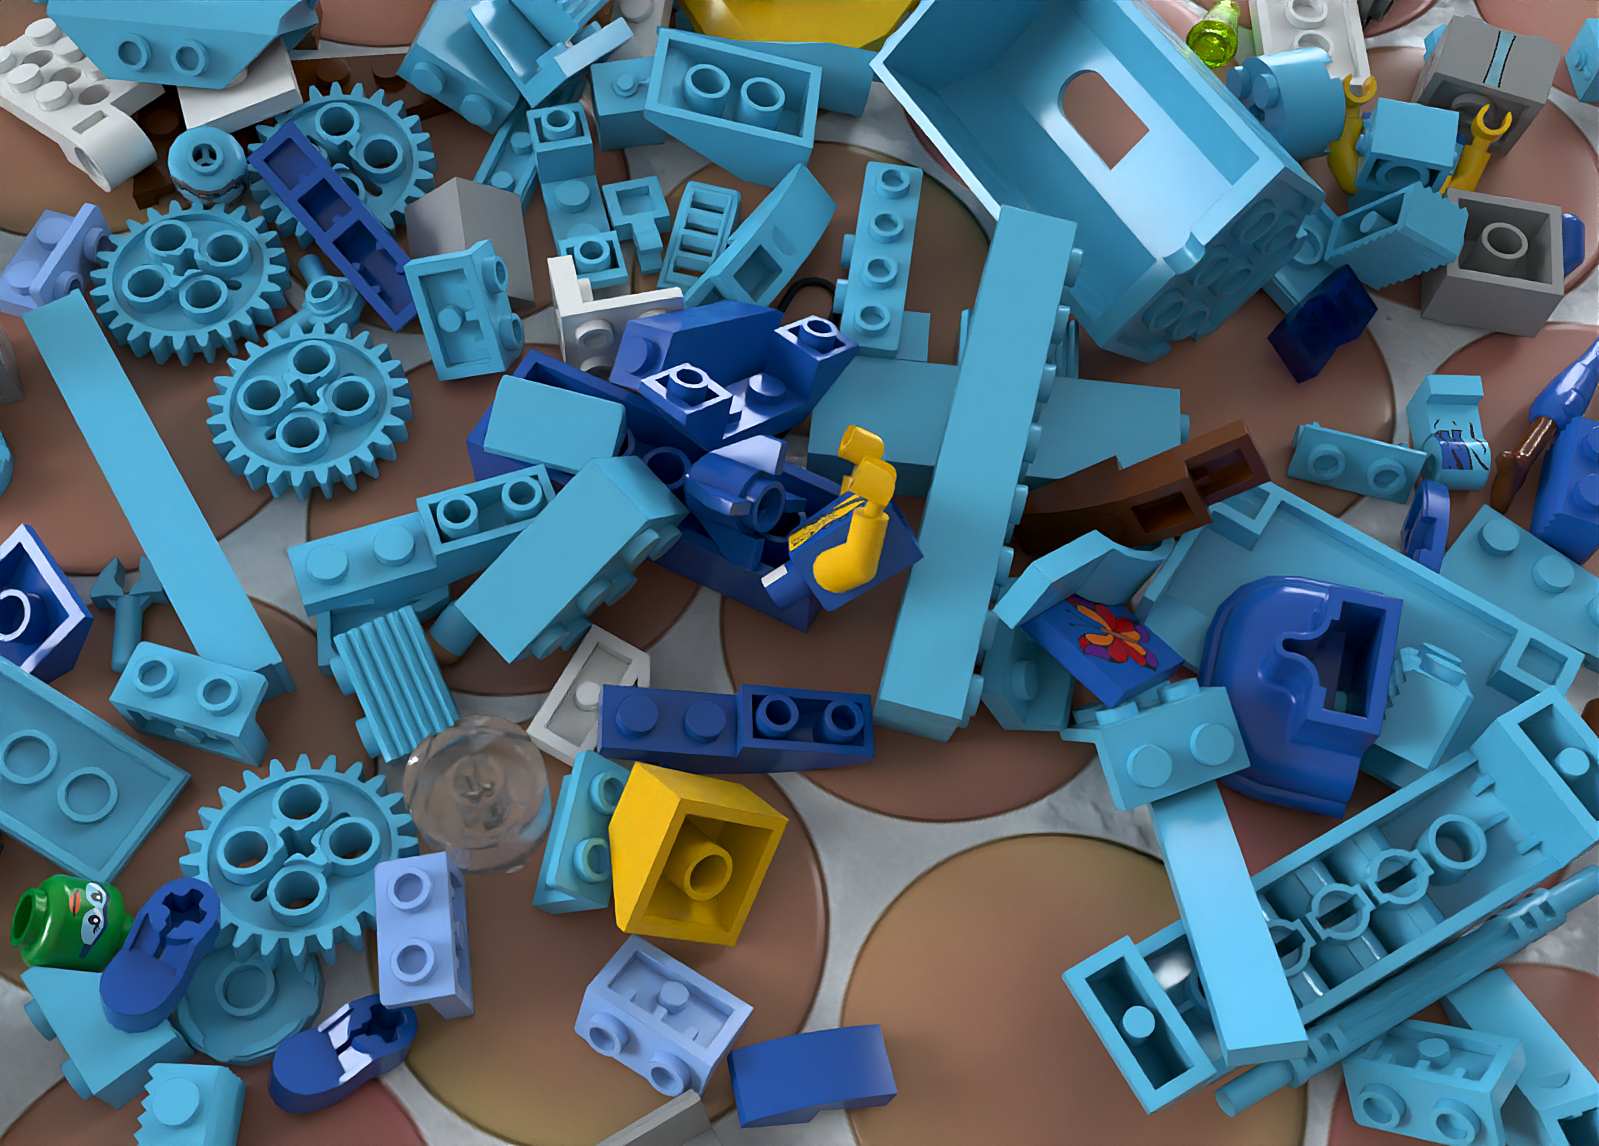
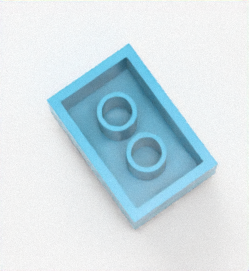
M638 456L591 458L454 605L509 664L534 655L538 660H542L558 647L567 651L587 635L593 625L588 617L603 602L608 606L613 605L636 584L638 579L632 572L648 556L653 561L658 559L679 540L682 532L677 526L690 511Z

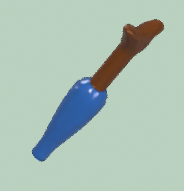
M1599 337L1594 339L1585 353L1553 378L1538 394L1529 408L1528 418L1531 426L1511 452L1500 451L1496 456L1497 474L1491 488L1490 507L1498 513L1504 515L1508 511L1514 496L1522 487L1530 467L1551 438L1560 437L1561 431L1566 429V424H1571L1573 417H1583L1599 382Z

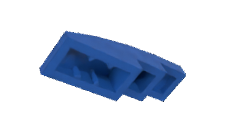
M290 120L246 159L281 197L280 200L315 238L318 246L393 331L398 334L418 316L403 268L412 259L301 130Z

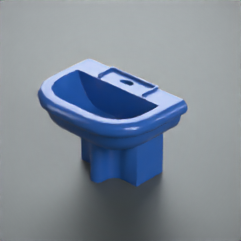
M1266 576L1241 585L1218 606L1206 633L1197 682L1199 687H1226L1251 765L1250 767L1219 777L1218 779L1227 788L1258 801L1339 820L1343 819L1346 805L1354 790L1361 757L1381 734L1403 599L1384 596L1383 593L1301 576ZM1343 691L1347 694L1346 709L1343 713L1337 712L1334 708L1336 692Z

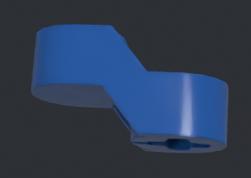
M178 878L167 882L152 895L138 912L122 949L107 965L100 978L99 993L102 1010L106 1020L116 1029L127 1033H141L153 1029L171 1014L185 996L200 961L215 944L221 929L220 899L216 890L207 882L196 878Z
M380 993L346 1003L317 1027L297 1033L282 1042L275 1052L267 1081L270 1097L283 1110L296 1114L315 1112L339 1103L368 1079L390 1072L402 1064L409 1053L417 1031L418 1022L415 1011L411 1006L387 1009L380 1002Z

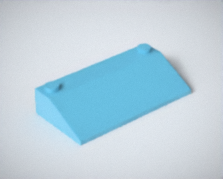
M1270 481L1209 506L1213 523L1182 534L1143 594L1134 613V616L1185 659V662L1182 664L1183 666L1198 674L1206 633L1218 606L1241 585L1266 576H1301L1383 593L1384 596L1403 599L1391 671L1395 670L1394 661L1401 659L1400 649L1412 647L1419 651L1423 643H1428L1449 652L1462 661L1459 668L1466 673L1474 697L1435 768L1468 750L1496 718L1547 688L1555 685L1561 694L1566 697L1585 657V654ZM1343 691L1336 692L1334 708L1337 712L1343 713L1346 709L1347 694ZM1374 743L1362 755L1359 769L1396 791L1431 771Z

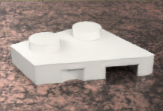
M593 624L526 730L524 740L571 767L574 766L577 753L587 750L597 753L598 700L602 685L649 688L651 656ZM609 759L632 771L635 762L644 763V761Z

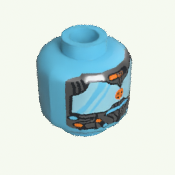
M200 126L190 128L179 135L170 147L167 163L170 175L177 191L186 202L190 204L193 201L202 203L206 210H211L216 203L225 201L229 209L241 201L249 188L248 164L243 148L232 135L220 128Z

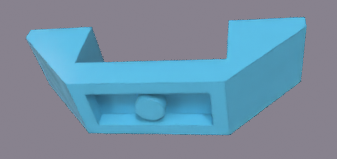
M582 102L527 110V121L537 173L556 256L572 255L577 279L589 278L592 290L627 284L628 274L616 230L610 231L595 174L593 143Z

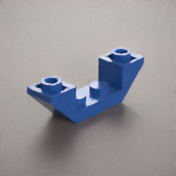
M812 315L773 331L764 371L722 388L711 380L704 371L685 363L640 380L638 392L675 429L709 453L758 435L774 436L803 423L856 356L859 344L839 332L832 322Z

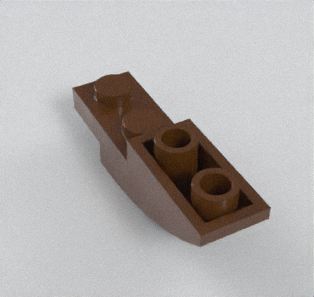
M1242 418L1124 469L1115 455L1028 492L1019 525L1015 524L1013 533L1027 555L1045 556L1093 530H1097L1113 542L1125 547H1138L1213 523L1209 506L1271 481L1267 465Z

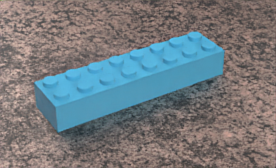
M1003 204L1001 206L986 257L916 538L924 558L909 566L872 714L873 725L947 743L957 727L966 729L970 716L974 717L976 714L984 676L973 674L974 665L981 666L985 651H990L999 618L993 610L988 609L989 603H996L1000 587L1004 588L1009 575L1014 548L1003 546V543L1009 544L1015 524L1019 525L1025 507L1028 486L1023 485L1029 463L1033 464L1038 450L1043 425L1037 423L1043 403L1047 404L1053 386L1057 366L1052 365L1057 345H1060L1070 313V307L1065 305L1070 287L1073 288L1083 257V250L1073 247L1077 222Z

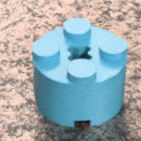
M1310 46L1251 57L1243 61L1240 66L1231 67L1228 70L1226 87L1296 162L1327 156L1331 152L1327 150L1329 143L1339 141L1342 135L1346 111L1344 88L1340 77L1330 79L1324 64L1333 61L1323 49Z

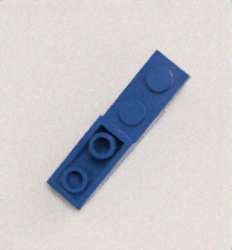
M603 684L598 700L597 754L609 759L659 762V767L692 774L781 773L871 762L875 757L871 695L742 684L736 695Z

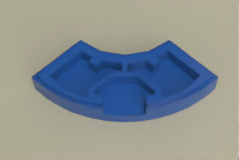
M1425 478L1419 482L1400 532L1402 541L1401 554L1437 574L1440 573L1445 552L1450 517V499L1445 484Z

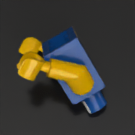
M850 425L847 428L840 442L837 455L855 464L851 476L843 475L840 494L837 499L794 528L787 535L790 560L761 579L769 596L782 612H785L813 593L827 612L833 611L924 558L910 524L892 499L897 473L891 464L881 460L885 448L883 441L878 435L856 425Z

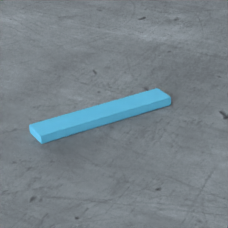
M1214 779L1147 803L1149 815L1227 1067L1307 1057L1309 1040L1216 780Z

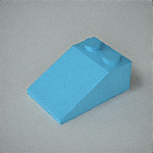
M660 28L643 118L742 181L775 189L797 164L803 163L807 167L813 149L822 67Z

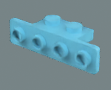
M873 161L867 163L856 234H845L840 268L850 269L848 280L837 278L833 303V313L842 314L840 332L859 344L857 353L891 358L897 356L923 170L921 168Z

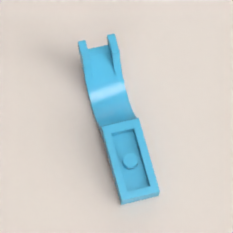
M1093 530L1032 562L994 607L993 611L1011 629H1014L1073 594H1077L1089 601L1111 606L1126 603L1170 555L1174 548V537L1128 548L1113 542L1097 530Z

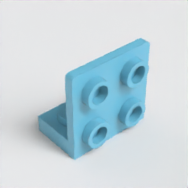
M482 0L471 6L465 13L468 21L532 108L540 105L590 73V64L604 63L635 36L624 19L620 17L604 28L597 21H594L584 29L580 28L565 43L561 41L552 47L511 0Z

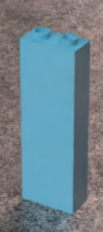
M856 355L812 410L806 470L841 485L843 475L851 476L855 464L838 457V448L847 428L850 425H856L878 435L883 441L885 450L881 460L891 464L897 473L893 495L927 498L959 366ZM1055 376L1047 404L1043 403L1037 423L1043 425L1038 450L1033 464L1029 463L1023 485L1028 486V492H1031L1115 455L1124 469L1187 442L1190 421L1189 415L1180 414V389Z

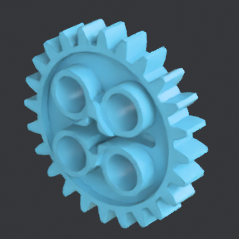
M333 82L330 96L322 97L319 90L313 85L309 87L310 101L291 109L288 113L283 112L273 116L274 127L257 125L256 131L261 143L248 145L250 155L291 120L309 141H313L318 145L315 148L330 165L331 162L334 164L333 168L396 241H398L395 226L399 223L406 227L404 207L426 195L425 193L436 189L432 173L437 172L434 153H432L429 133L422 132L418 115L407 117L405 104L402 100L388 106L385 91L379 89L368 99L365 98L362 83H357L350 95H343L339 83ZM342 131L348 132V133H346L345 135L332 136V135H334V134L337 133V132H342ZM392 163V165L387 168H374L378 164ZM248 164L249 179L252 184L249 187L256 204H261L260 209L267 223L275 222L282 238H286L296 232L295 235L299 246L305 250L312 244L315 238L280 200L281 197L251 164ZM366 189H368L370 192H372V193L378 195V197H375V196L371 195L369 192H367Z
M173 200L170 202L169 214L163 216L150 207L147 209L149 222L142 225L137 221L128 219L126 224L130 230V235L125 237L111 234L108 237L115 252L104 251L97 252L96 254L102 269L90 272V277L96 287L90 291V296L97 307L96 312L105 329L111 331L119 346L129 343L136 357L140 358L151 350L157 363L161 365L169 359L172 353H177L183 366H188L194 353L202 352L207 362L213 363L216 356V348L222 346L231 354H238L237 339L244 337L256 343L260 340L255 329L257 324L275 326L276 321L271 309L286 308L287 302L283 291L292 289V283L287 272L291 267L278 233L276 231H269L265 218L262 216L251 220L246 206L242 205L230 214L225 201L216 203L211 210H206L202 203L193 201L190 210L182 211L180 204Z
M318 320L311 334H303L301 327L295 322L291 324L290 337L281 339L272 329L267 331L269 345L263 349L248 341L245 343L250 356L247 361L228 358L227 364L233 377L218 376L214 378L213 381L220 395L207 398V404L213 416L206 421L214 437L212 441L221 459L226 460L235 477L245 475L253 490H257L268 483L273 497L279 499L289 486H293L299 501L305 502L311 487L320 486L325 498L331 499L334 492V483L342 481L350 490H357L355 474L360 471L377 478L379 476L375 463L377 457L395 461L397 456L392 441L405 442L409 438L405 422L414 420L410 404L413 396L408 379L405 377L400 359L392 360L386 343L374 347L370 332L368 331L362 332L352 340L348 324L342 323L332 335L327 334L323 320ZM306 444H311L307 447L300 448Z
M300 754L295 770L285 772L282 764L277 759H273L269 767L270 777L261 780L256 774L246 770L243 772L246 789L240 793L224 786L218 789L223 805L221 810L209 807H201L198 814L204 830L186 832L185 839L191 854L179 858V865L184 878H196L205 881L218 894L221 906V929L213 947L219 950L233 942L232 947L237 962L241 964L249 960L259 949L261 950L266 971H273L279 964L283 954H292L297 971L304 972L311 952L320 951L324 960L329 966L336 964V945L344 941L359 953L365 950L361 931L368 927L377 932L375 866L380 862L420 856L421 854L418 838H415L417 831L413 813H406L404 795L401 792L388 793L386 777L383 774L373 777L366 782L364 767L361 762L353 764L344 774L339 773L336 755H329L320 769H311L307 754ZM315 813L309 818L301 820L293 819L300 814ZM352 851H366L365 854L358 858H341ZM263 859L255 866L238 868L246 861ZM304 898L315 899L304 908L287 909L296 900Z

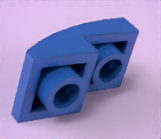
M879 1024L834 1028L782 1037L732 1050L726 1057L741 1129L809 1123L820 1111L886 1106L898 1094Z

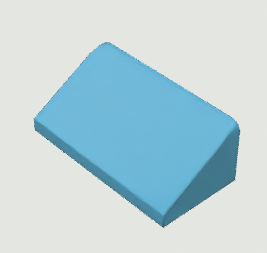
M503 375L497 388L483 445L484 451L535 465L544 463V466L547 468L576 475L591 458L618 457L627 434L626 408L620 403L510 375Z

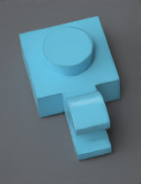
M657 175L603 185V202L612 231L616 230L618 241L633 239L642 276L661 272L663 261L660 252L663 251V245L659 233L671 231L670 213Z

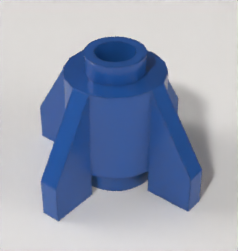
M758 435L705 454L689 468L684 479L685 501L689 511L697 517L730 564L747 571H758L765 543L764 538L753 533L756 531L760 533L770 531L780 519L782 512H804L807 499L786 492L784 486L780 482L775 481L774 475L782 474L789 442L770 435Z

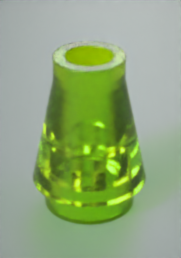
M1231 0L1215 2L1210 11L1190 29L1186 38L1188 47L1210 70L1229 63L1237 53L1238 22L1241 12L1238 5Z

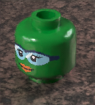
M55 874L44 880L38 888L30 887L21 896L12 918L10 941L12 946L20 948L22 960L30 968L39 966L99 973L106 967L112 957L116 956L122 949L134 919L131 914L125 913V902L118 888L108 883Z

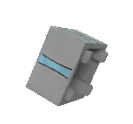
M1453 15L1421 70L1411 103L1460 112L1457 134L1467 136V144H1472L1474 136L1471 133V124L1482 107L1490 104L1483 116V123L1491 130L1499 129L1505 115L1510 111L1512 115L1510 127L1499 140L1491 143L1488 148L1490 151L1507 155L1545 106L1564 46L1551 43L1550 39L1535 34L1526 36L1485 24L1482 19L1470 15H1465L1464 17Z

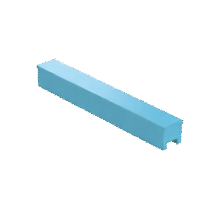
M79 288L70 291L71 294L22 314L21 317L198 655L264 675L269 686L260 705L286 691L290 693L296 690L297 687Z

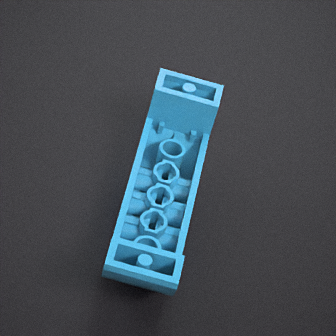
M1553 685L1496 718L1468 750L1250 877L1304 1029L1319 1018L1326 1017L1433 952L1599 844V738L1556 686ZM1182 919L1175 921L1136 945L1126 935L1063 972L1061 978L1148 1116L1173 1106L1245 1066L1227 1067Z

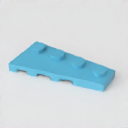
M1484 503L1444 555L1439 575L1585 654L1583 659L1585 668L1599 674V578Z

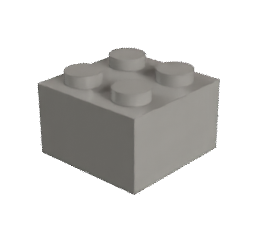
M1447 187L1442 199L1448 197L1451 204L1457 202L1459 208L1466 207L1469 214L1464 232V245L1458 258L1453 263L1450 262L1445 266L1440 264L1436 270L1431 267L1428 272H1421V318L1535 338L1564 297L1561 207Z

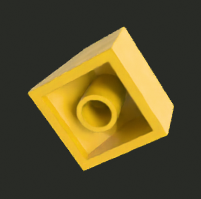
M635 762L608 826L617 926L625 933L735 946L789 819L742 784Z

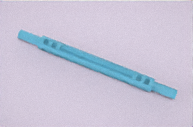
M1589 865L1549 890L1537 888L1531 891L1524 898L1516 900L1508 905L1506 909L1491 915L1486 921L1326 1017H1321L1314 1021L1309 1027L1305 1028L1309 1040L1307 1057L1265 1062L1256 1065L1215 1090V1097L1220 1108L1229 1117H1234L1285 1085L1296 1089L1306 1083L1311 1077L1319 1075L1327 1070L1329 1066L1345 1059L1350 1053L1510 955L1526 948L1531 942L1539 940L1549 931L1562 926L1566 922V914L1599 894V866Z

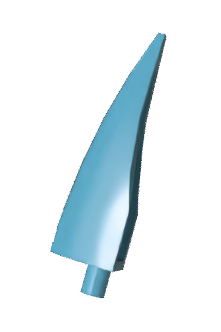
M657 26L656 29L657 35H659V30L662 28L822 67L818 108L839 114L847 113L853 117L861 118L872 81L884 83L869 65L878 54V52L828 42L738 41Z

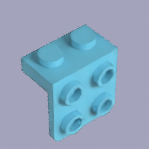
M1196 678L1170 683L1168 679L1113 709L1108 708L1101 700L1082 705L1072 710L1074 721L1068 722L1067 728L1059 731L1062 740L1095 743L1115 808L1123 811L1131 810L1251 766L1226 687H1199Z

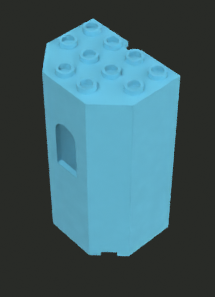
M921 0L915 11L897 32L888 37L881 51L869 64L996 221L1003 204L1078 223L1073 247L1082 249L1083 257L1073 288L1070 287L1065 306L1070 307V312L1101 349L1147 364H1151L1169 355L1172 348L1169 343L1174 340H1182L1190 336L1195 342L1215 332L1301 250L1308 235L1301 227V224L1306 214L1311 216L1319 212L1327 195L1145 0ZM1093 72L1100 74L1150 130L1112 170L1068 121L1063 112V96L1067 87L1076 77L1085 73Z

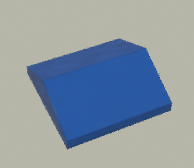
M22 523L0 546V655L45 684H49L74 669L95 618L34 528Z

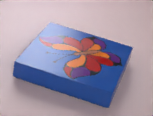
M1073 594L1019 625L1111 709L1172 678L1185 662L1184 658L1122 604L1106 605L1089 601L1077 594Z

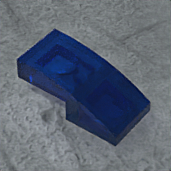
M1345 264L1311 290L1280 321L1267 339L1299 384L1317 377L1338 346L1358 339L1378 308L1350 265Z

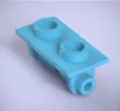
M1312 421L1310 424H1305V426L1298 424L1292 440V447L1296 448L1286 476L1405 505L1427 458V452L1410 449L1409 445L1405 443L1394 445L1319 427L1318 422Z

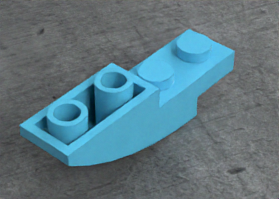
M803 163L797 164L727 239L726 243L729 247L683 295L684 309L727 300H736L768 307L808 257L828 226L838 206Z
M544 463L417 498L418 512L286 548L307 617L373 598L376 609L448 585L489 567L556 496Z

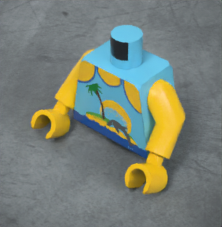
M1352 73L1341 81L1345 94V123L1339 141L1330 142L1329 150L1331 152L1327 157L1330 171L1341 190L1347 193L1349 212L1391 194L1354 186L1359 159L1355 147L1359 135L1365 129L1363 126L1364 121L1369 119L1372 114L1371 112L1364 111L1361 118L1358 119L1360 107L1375 95L1377 82L1374 76L1370 75L1363 83L1362 96L1356 97L1349 88ZM1490 104L1482 107L1471 124V133L1474 136L1471 146L1465 145L1467 136L1457 134L1455 152L1458 153L1454 169L1450 171L1439 191L1441 197L1447 187L1474 192L1491 157V154L1487 152L1490 144L1499 140L1511 125L1512 115L1510 111L1502 120L1500 128L1491 130L1483 123V116Z

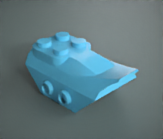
M48 0L46 14L108 79L222 90L280 34L289 53L319 24L316 7L320 0Z

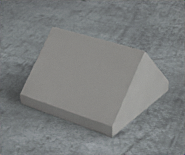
M454 177L404 207L410 258L412 260L468 250L476 242L490 239L495 255H499L503 259L507 269L508 288L506 293L511 309L535 306L519 194Z

